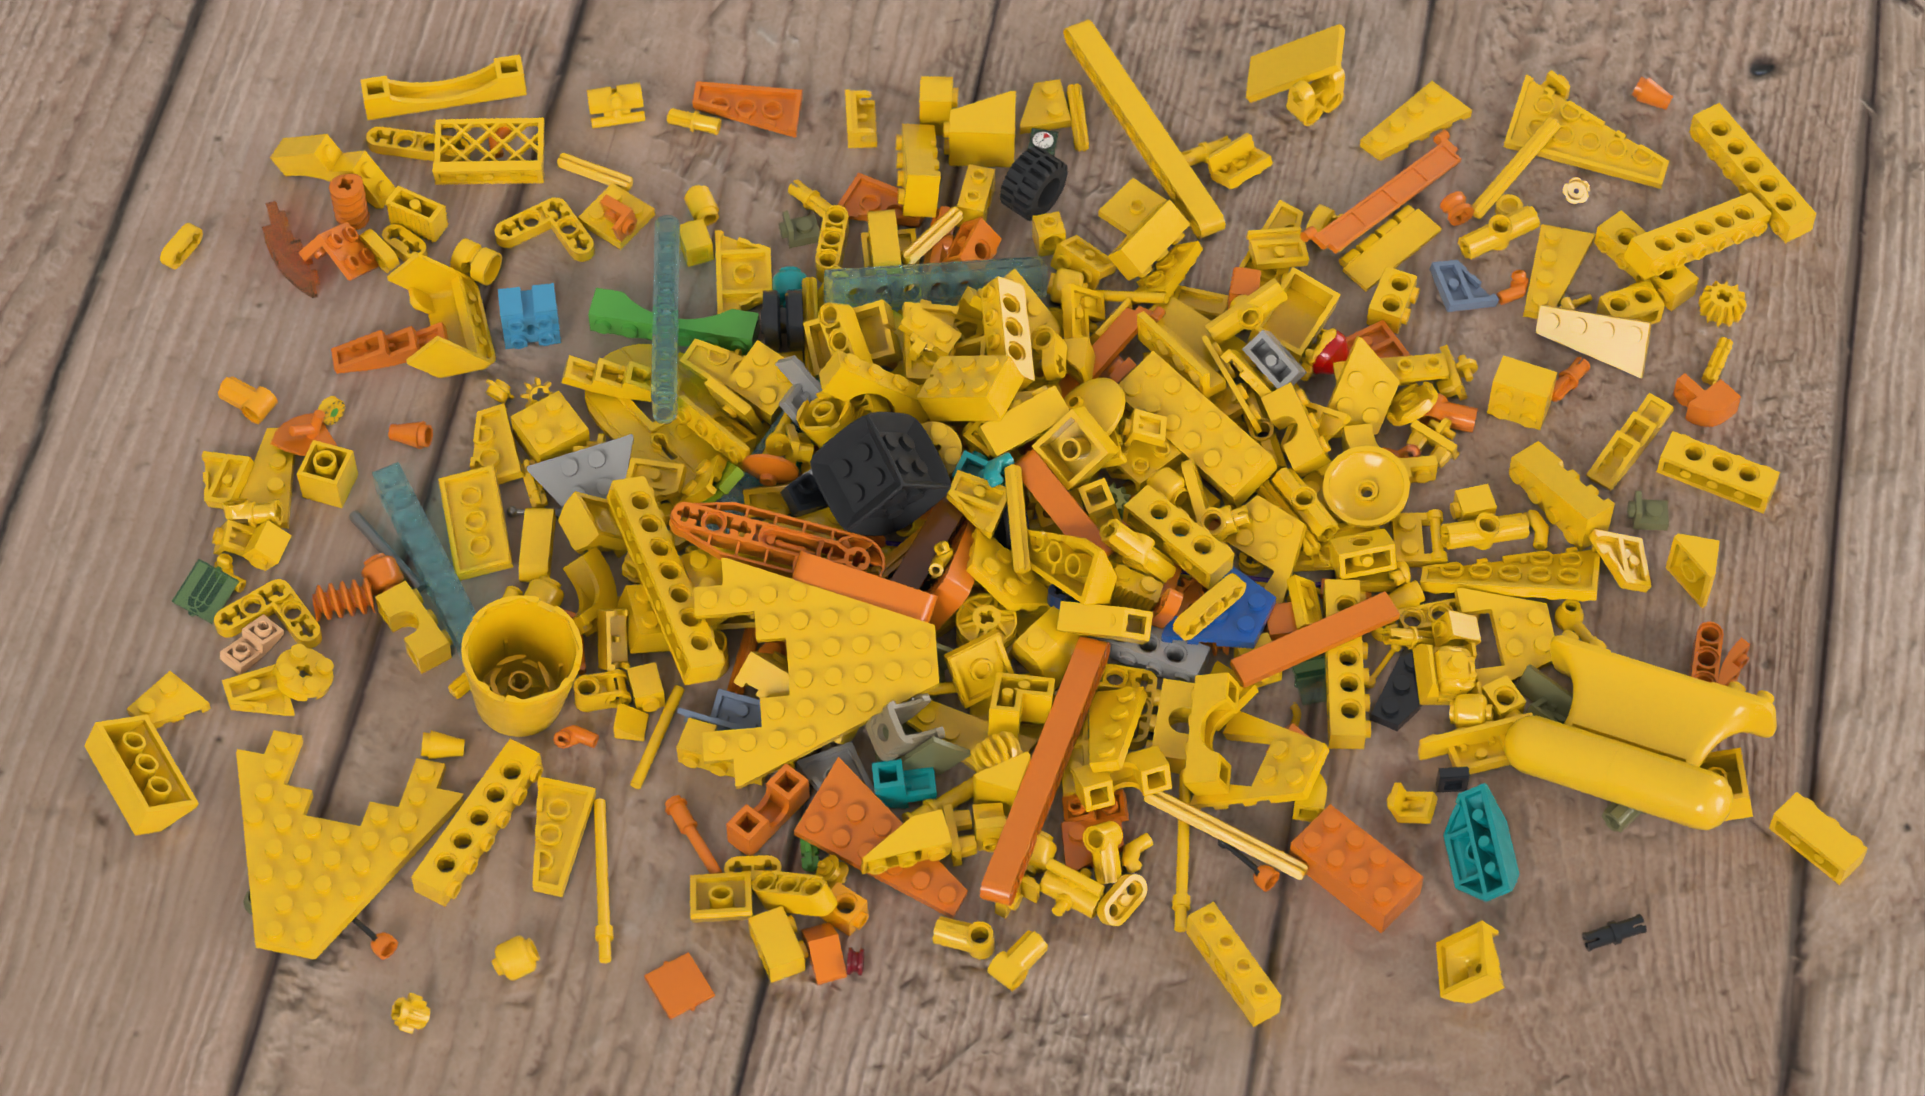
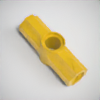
M1527 205L1508 215L1497 214L1492 216L1487 225L1458 239L1461 253L1466 259H1474L1492 249H1506L1511 240L1540 226L1537 211L1533 206L1529 207Z
M1273 278L1249 296H1237L1232 300L1230 309L1206 324L1205 328L1220 346L1243 329L1252 330L1257 328L1261 324L1263 316L1286 301L1288 296L1277 280Z
M1252 392L1248 394L1249 398L1245 402L1248 406L1254 404L1262 418L1257 421L1262 429L1261 432H1268L1269 434L1264 438L1257 437L1258 434L1245 413L1243 417L1250 437L1274 457L1277 470L1270 476L1273 478L1277 471L1284 467L1287 468L1275 433L1274 425L1261 400L1262 397L1258 393Z
M1284 467L1277 471L1276 475L1271 479L1272 485L1301 521L1306 524L1318 542L1323 541L1326 543L1329 539H1333L1334 535L1339 531V525L1317 499L1316 491L1312 487L1307 486L1293 468Z
M1484 512L1479 514L1475 520L1442 524L1440 540L1443 548L1448 550L1470 546L1480 550H1487L1494 543L1528 538L1530 533L1529 521L1526 514L1523 515L1522 513L1496 516L1492 513Z
M1110 519L1101 527L1099 532L1101 541L1122 556L1120 560L1124 565L1135 570H1141L1148 576L1163 583H1166L1174 576L1176 571L1174 561L1154 547L1155 541L1151 537L1132 531L1118 519Z

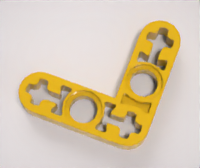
M558 197L547 199L501 221L495 227L496 242L503 248L515 247L552 229L575 261H589L595 254L593 239L568 204ZM555 209L557 212L560 211L561 218L558 219V215L556 214V212L551 210ZM529 219L539 221L537 225L532 227L524 224ZM565 226L576 228L573 233L569 234L561 231ZM579 240V244L582 246V248H587V249H586V250H582L581 248H577V242H576V241Z
M275 579L219 610L214 616L217 633L225 638L238 635L244 627L263 614L269 617L275 613L297 644H302L306 648L312 649L322 641L319 623L289 583L282 579ZM278 591L279 593H283V595L279 597L278 595H274L273 593ZM264 597H266L267 602L269 601L268 605H266ZM252 603L261 605L260 610L256 613H248L245 609ZM291 609L301 611L300 616L295 619H289L285 615ZM238 612H241L243 619L240 618V615H237ZM228 620L233 622V624L228 626L226 623L223 624V621ZM305 625L307 631L313 633V636L308 637L304 635L301 626Z
M1107 663L1102 675V682H1099L1096 692L1117 690L1124 687H1140L1142 681L1148 682L1145 690L1147 698L1144 704L1147 712L1140 715L1137 738H1132L1129 749L1138 750L1146 745L1155 691L1157 689V677L1152 671ZM1111 675H1119L1122 677L1123 682L1118 685H1112L1107 681V678Z

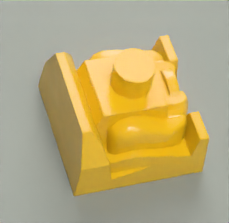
M575 491L564 504L558 519L559 524L570 541L571 547L579 554L598 547L600 552L613 550L618 558L623 556L628 549L607 499Z
M1470 643L1467 646H1441L1434 648L1433 644H1419L1413 649L1420 705H1450V702L1455 701L1459 694H1482L1481 682H1476L1475 659L1477 652L1475 643Z
M1481 920L1436 942L1441 998L1453 1002L1472 1004L1504 989L1499 958L1493 942V937L1499 935L1497 929Z

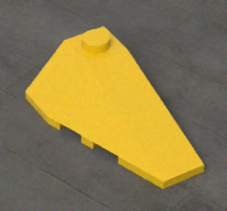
M1052 606L1014 642L1010 654L1033 676L1055 678L1056 690L1062 682L1079 637L1088 636L1057 631L1059 609Z

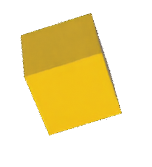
M313 440L297 472L302 498L343 508L359 475L353 450Z

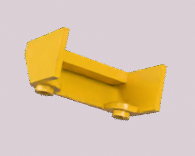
M418 252L387 276L388 281L408 290L412 307L428 314L431 326L442 322L447 329L448 340L436 336L406 359L408 365L432 376L445 378L483 370L496 361L480 291L471 277Z

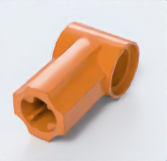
M1438 394L1435 405L1418 421L1429 427L1428 424L1432 419L1440 423L1444 418H1448L1452 421L1451 429L1473 433L1478 408L1451 403L1445 396Z

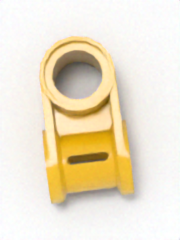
M615 669L579 676L573 686L576 708L582 712H592L617 708L618 703L625 705L631 703L632 697L626 687L627 673L624 670ZM590 692L592 694L584 695L582 693Z

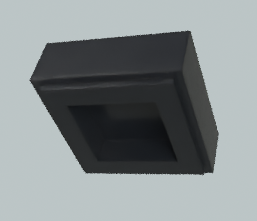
M1438 768L1436 778L1437 792L1466 791L1470 777L1469 768Z

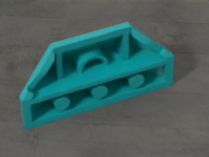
M1483 783L1458 794L1455 801L1457 804L1450 815L1443 836L1455 888L1487 902L1512 892L1520 873L1507 820L1488 785Z

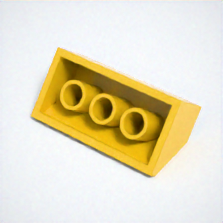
M147 714L95 722L84 747L135 836L160 832L197 808L199 803Z

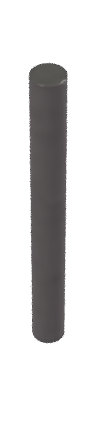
M357 510L351 512L349 519L380 553H384L385 556H393L404 575V580L412 589L416 588L419 592H422L425 589L424 583Z

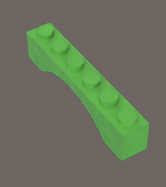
M596 288L588 313L590 331H596L601 334L622 335L627 338L647 339L657 343H673L683 347L690 346L694 339H698L731 351L741 349L742 355H747L758 340L760 332L759 313L730 309L721 314L706 318H670L642 308L624 292Z

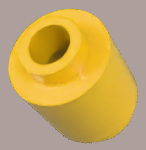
M701 185L689 188L684 196V201L693 220L703 218L705 226L714 224L719 218V208L709 188Z

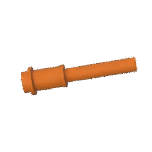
M680 795L669 798L665 802L666 814L672 816L680 833L687 835L709 874L723 873L696 829L698 823L687 808V800L681 798Z

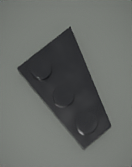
M811 469L799 476L780 492L793 517L829 507L815 481Z
M1406 646L1370 716L1371 721L1398 731L1422 706L1419 703L1413 649H1408Z

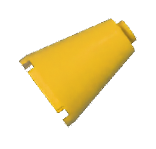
M822 391L816 393L817 398L810 403L808 399L804 401L798 409L796 416L800 429L819 448L843 428L855 421L850 400L845 402Z

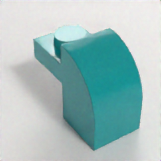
M902 759L872 763L875 794L887 807L907 809L909 808V802L938 798L934 767L904 771Z

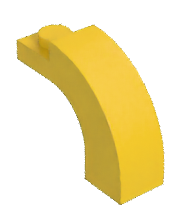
M1372 423L1343 427L1341 440L1343 452L1357 446L1379 447L1374 437ZM1436 455L1399 458L1408 472L1410 486L1414 482L1426 483L1436 479L1438 468Z
M598 547L592 548L563 567L564 572L574 585L579 599V610L572 620L576 624L580 635L585 634L586 637L597 631V609L617 608L615 581Z

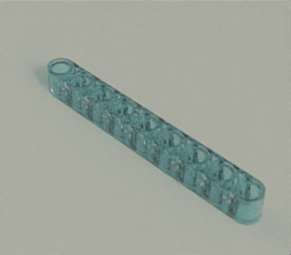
M672 215L659 217L655 221L651 402L653 418L663 424L673 422L678 416L681 239L679 220Z

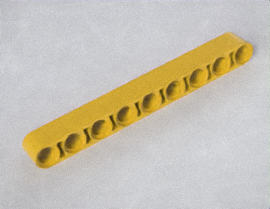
M824 303L819 309L818 319L831 356L838 349L847 354H854L859 359L873 364L853 308L848 304ZM862 394L850 399L855 420L872 412H891L886 397L878 394H865V396ZM918 518L913 522L912 527L910 524L896 533L899 536L909 537L925 523L926 519Z

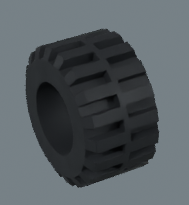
M1039 146L1029 148L1015 160L1008 170L1000 190L1001 203L1027 221H1032V216L1046 214L1056 203L1064 189L1068 176V166Z

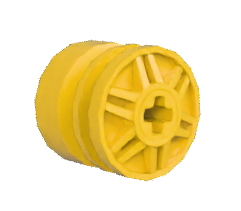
M990 593L969 597L959 607L956 614V648L996 629L1001 636L1009 661H1011L1013 656L1010 654V651L1017 640L1016 611H1008Z

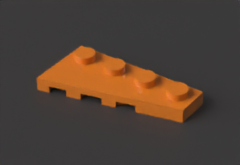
M696 81L693 109L796 138L803 91L801 89Z

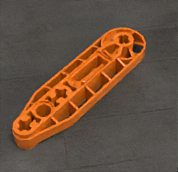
M681 502L670 513L669 525L675 535L686 539L719 560L721 558H728L792 578L801 550L820 557L821 553L826 554V559L867 572L869 564L880 567V573L871 574L880 577L883 576L885 570V557L881 548L873 540L848 531L737 502ZM726 510L738 511V512H741V513H745V517L740 516V515H736V514H732V513H728V512H724V511H726ZM748 514L772 520L774 523L770 524L748 518ZM682 517L687 518V521H686V522L681 521V520H682ZM697 520L700 521V526H696ZM780 522L802 528V532L778 526L776 523ZM715 524L720 529L713 531L708 529L706 525ZM726 528H729V534L725 533ZM806 529L821 534L829 535L831 537L830 539H827L804 532ZM739 532L745 533L744 537L738 536ZM834 537L840 538L838 541L833 540ZM713 546L735 551V554L721 552ZM868 548L873 551L870 555L866 551ZM739 552L750 556L764 559V561L759 562L737 555ZM769 560L792 566V570L767 564L766 561ZM856 562L859 563L858 567L852 566V563Z

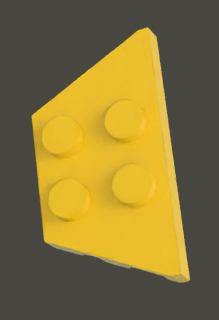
M715 230L717 315L730 309L747 311L762 304L763 290H772L771 248L761 244H753L741 237L735 240L724 236V231Z
M1359 336L1355 338L1327 408L1348 414L1351 419L1345 426L1372 423L1375 435L1379 433L1400 381L1363 338ZM1343 428L1332 438L1342 437Z
M976 528L972 533L974 543L969 549L970 559L967 562L966 571L1008 611H1019L1020 609L1036 611L1039 606H1047L1050 609L1051 607L1047 602L1048 588L1035 577L1031 570L1025 574L1015 573L1013 570L1012 552L1001 545L994 537L989 539Z

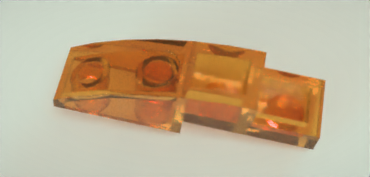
M276 201L265 203L270 225L263 226L262 231L270 256L281 273L296 288L311 298L318 297L316 286L321 284L317 270H311L310 265L314 264L313 259L304 261L298 252L303 249L301 239L294 240L291 230L286 232L285 227L289 226L285 210L279 211Z

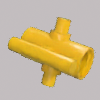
M640 82L616 85V88L609 86L586 90L590 115L604 113L602 117L591 118L592 129L646 121L644 110L630 111V109L644 107Z
M1050 858L1046 865L1047 871L1040 882V892L1055 899L1056 904L1052 908L1054 915L1061 917L1065 911H1069L1072 908L1093 919L1097 915L1098 904L1105 895L1103 893L1105 886L1091 879L1092 873L1089 869L1082 868L1080 872H1077Z

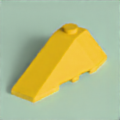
M1027 529L1030 563L1033 571L1083 605L1109 604L1117 575L1103 549L1086 538Z

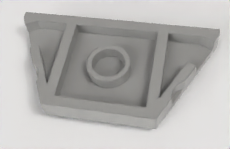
M630 434L527 466V471L562 507L575 491L606 499L612 481L626 478L634 437Z

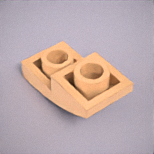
M263 614L242 629L241 638L220 651V660L241 675L272 649L284 635V630Z

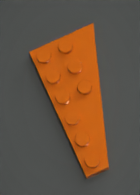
M838 757L796 826L794 835L861 870L862 858L903 825V823ZM927 859L907 868L897 866L877 875L867 873L951 919H954L968 895V890L939 860L930 861Z

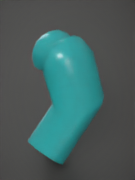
M1006 452L985 465L983 477L984 480L988 481L990 487L993 488L1003 483L1004 479L1000 472L1005 467L1014 464L1011 454Z

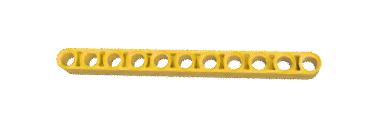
M1087 19L1064 28L1063 35L1069 49L1174 205L1190 223L1189 227L1198 239H1202L1224 230L1226 224L1222 212L1093 22Z

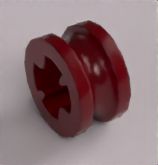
M849 947L847 975L856 972L858 976H863L864 948L854 951L853 948Z

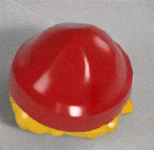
M1334 328L1329 330L1321 329L1322 334H1318L1316 336L1317 342L1312 344L1310 349L1305 350L1306 356L1302 357L1301 361L1312 366L1315 375H1333V363L1346 361L1349 355L1346 336Z

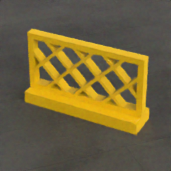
M544 118L436 119L432 171L435 184L544 183ZM538 126V133L531 139H528L522 133L527 127ZM500 127H508L512 132L503 140L494 133ZM442 128H454L458 133L448 141L442 136ZM472 128H482L485 133L477 140H474L468 134ZM491 136L499 144L488 152L480 144ZM516 136L525 142L517 151L508 145ZM464 137L471 145L461 153L454 144ZM530 147L538 153L537 160H525L521 155ZM476 148L485 155L479 161H471L467 158ZM502 148L512 155L506 161H498L494 157ZM448 149L457 155L451 162H441V155Z

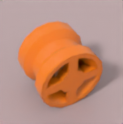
M1461 191L1447 195L1440 203V208L1443 213L1448 214L1447 219L1453 226L1464 224L1474 214L1471 204L1466 203L1467 198Z

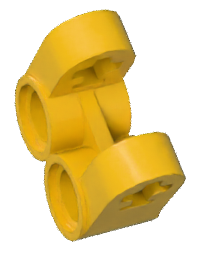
M1342 67L1340 71L1318 78L1310 85L1305 80H1300L1289 88L1286 109L1305 126L1314 124L1321 117L1323 111L1325 113L1334 111L1341 104L1344 97L1345 73Z
M1042 325L1037 327L1030 335L1033 367L1042 360V369L1047 380L1052 381L1064 378L1066 375V342L1050 326Z

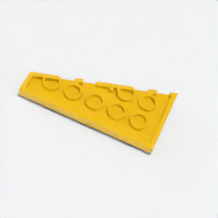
M1592 545L1591 550L1577 551V547H1570L1560 554H1552L1546 550L1502 556V561L1488 562L1487 558L1476 559L1475 564L1464 566L1459 562L1426 565L1422 568L1420 587L1423 592L1433 594L1454 593L1456 588H1465L1504 596H1517L1519 598L1536 597L1549 600L1574 599L1581 602L1588 600L1596 601L1601 556L1594 545Z

